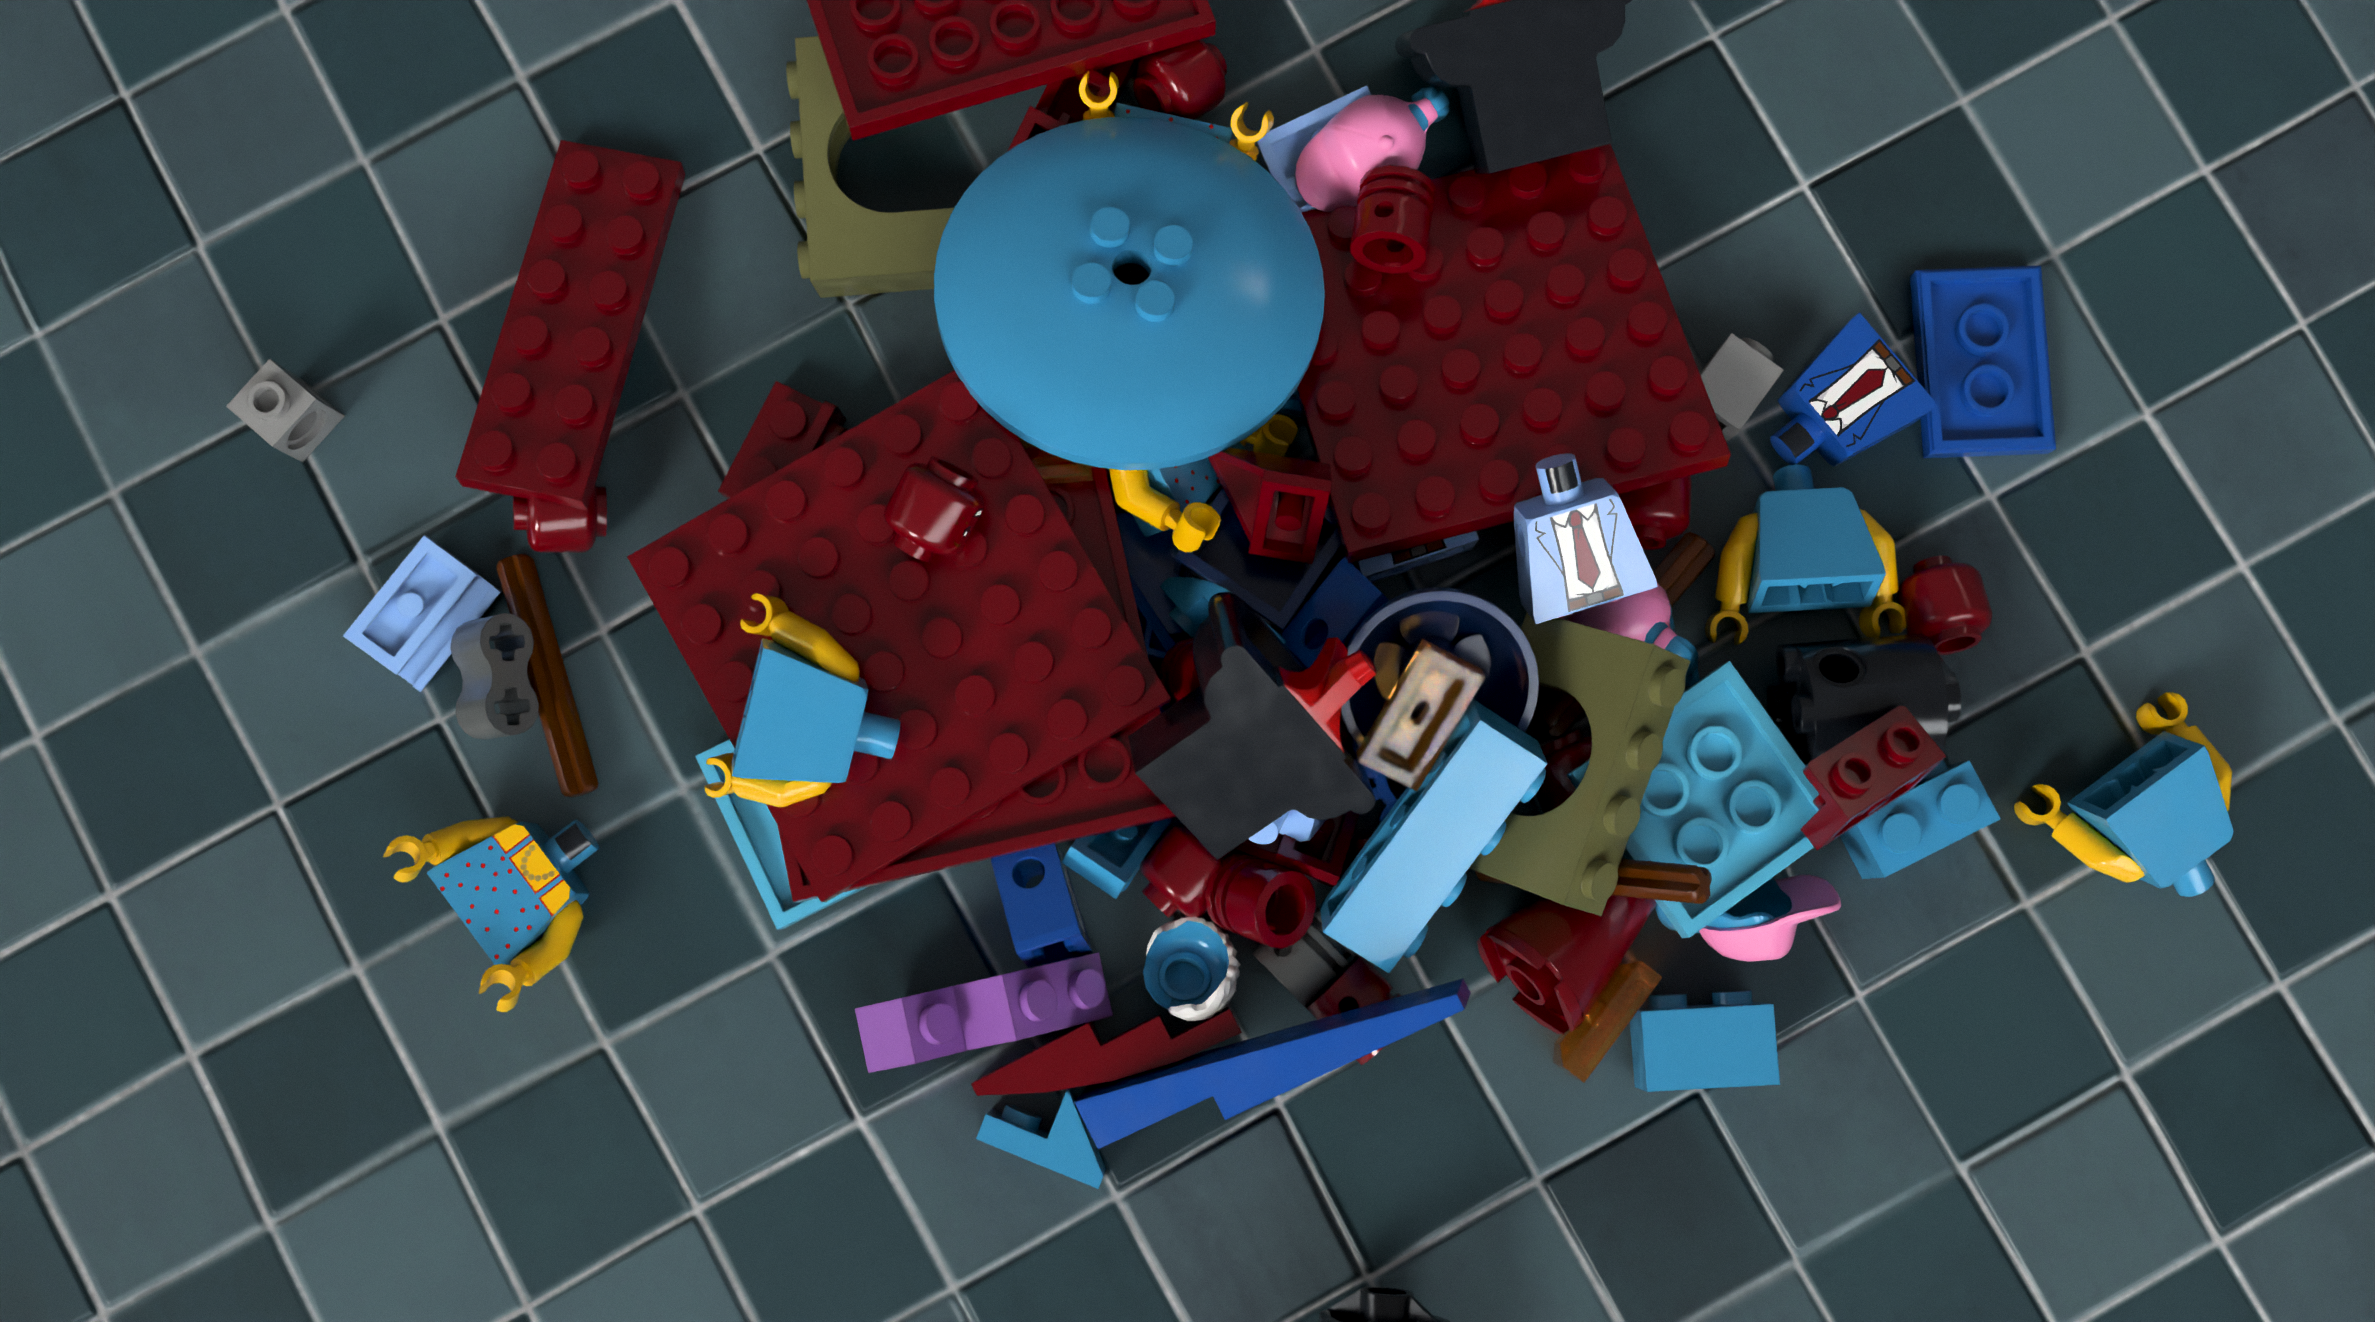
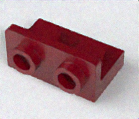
M776 381L718 492L729 499L845 433L847 428L843 427L846 417L838 406L828 401L821 403Z
M1905 706L1896 707L1813 759L1803 769L1804 775L1819 793L1813 800L1819 811L1801 828V831L1816 850L1821 849L1912 790L1946 755Z

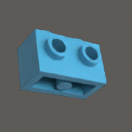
M1943 759L1912 790L1842 834L1840 838L1862 879L1885 878L2001 818L1970 760L1946 765Z
M1751 990L1712 992L1713 1004L1687 1006L1686 994L1647 996V1008L1629 1009L1635 1088L1646 1092L1780 1085L1774 1004L1753 1002Z

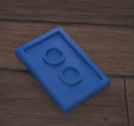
M2041 265L1916 270L1910 275L1917 380L1938 404L1936 408L1920 419L1923 458L2049 454L2056 450Z

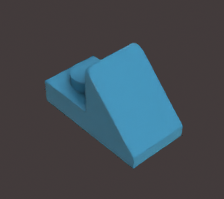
M1174 817L1077 838L1070 846L1061 863L1116 899L1121 891H1125L1140 870L1141 863L1154 844L1162 837Z
M1073 1088L1066 1090L1050 1132L1039 1128L1042 1120L1040 1116L1017 1106L1006 1104L1002 1113L993 1109L986 1113L976 1137L979 1141L1099 1189L1106 1172L1099 1150L1074 1103L1077 1096Z

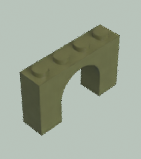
M818 36L795 38L796 61H787L786 73L791 99H799L800 120L790 122V137L794 158H802L804 180L794 181L796 213L799 219L806 218L807 241H798L797 246L798 264L802 279H810L820 298L934 289L937 251L943 231L954 208L878 212L856 204L840 190L837 178L838 162L843 147L851 137Z
M1526 613L1521 630L1529 641L1536 658L1539 685L1572 695L1581 704L1588 717L1592 733L1590 761L1581 783L1564 803L1549 812L1535 816H1521L1511 812L1505 819L1506 829L1497 846L1488 855L1479 854L1469 868L1559 904L1602 916L1607 899L1616 888L1618 867L1629 836L1639 822L1640 805L1652 770L1661 759L1663 739L1674 707L1684 693L1685 676L1690 661L1651 643L1560 618L1535 624L1529 614Z

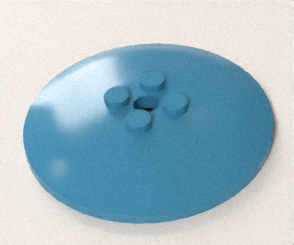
M1106 117L1083 120L1053 128L1016 145L979 174L964 192L946 224L936 256L934 302L938 329L949 360L969 393L989 415L1027 443L1069 461L1098 468L1154 470L1180 466L1215 455L1249 437L1265 425L1285 405L1299 386L1315 352L1324 314L1325 290L1318 248L1306 220L1286 190L1267 170L1229 143L1200 130L1159 119ZM1135 263L1144 267L1149 273V277L1140 284L1129 285L1118 280L1113 272L1122 264Z

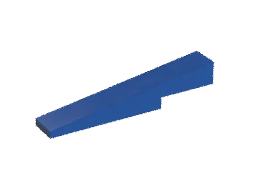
M1462 978L1194 1054L1180 1061L1118 1080L1089 1085L1074 1103L1098 1149L1212 1096L1226 1120L1465 1010L1471 992Z

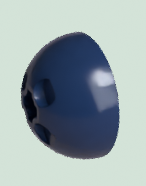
M1430 587L1401 594L1375 609L1357 628L1347 645V656L1361 649L1373 662L1377 674L1341 707L1343 720L1352 738L1362 751L1380 766L1395 774L1414 779L1472 699L1523 732L1526 731L1533 717L1538 699L1539 675L1531 645L1523 631L1504 610L1474 593L1456 588ZM1430 657H1444L1442 661H1441V660H1430V661H1427V662L1425 661V659L1430 658Z

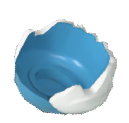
M1184 917L1169 921L1154 931L1147 945V957L1143 969L1145 987L1159 1006L1167 1009L1173 1016L1186 1021L1210 1019L1226 1007V1004L1230 1002L1236 991V980L1240 976L1238 967L1241 965L1235 958L1237 950L1234 949L1228 934L1222 932L1220 927H1217L1214 922H1206L1204 918Z

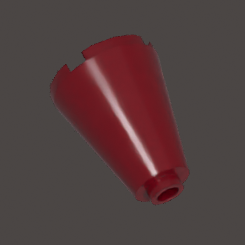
M1611 895L1607 899L1602 916L1542 897L1489 927L1477 941L1479 953L1488 971L1497 983L1507 975L1520 991L1512 1000L1524 1012L1542 1026L1557 1034L1564 1035L1569 1029L1570 1032H1573L1584 1022L1654 910L1657 902L1654 899Z

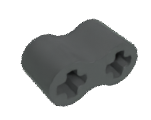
M503 613L468 621L459 626L452 636L450 650L463 679L462 692L456 702L455 713L460 727L473 738L486 740L525 733L533 726L538 717V699L527 677V665L533 653L534 639L531 629L526 622L516 615ZM489 641L494 642L495 649L490 648ZM494 704L499 705L500 714L495 713Z

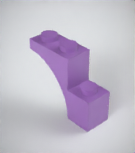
M1099 952L855 1008L868 1073L917 1064L967 1050L1013 1042L1113 1016Z

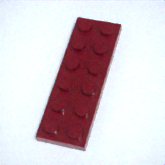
M565 140L560 141L455 477L462 487L525 499L538 497L573 508L588 510L686 174L681 162Z

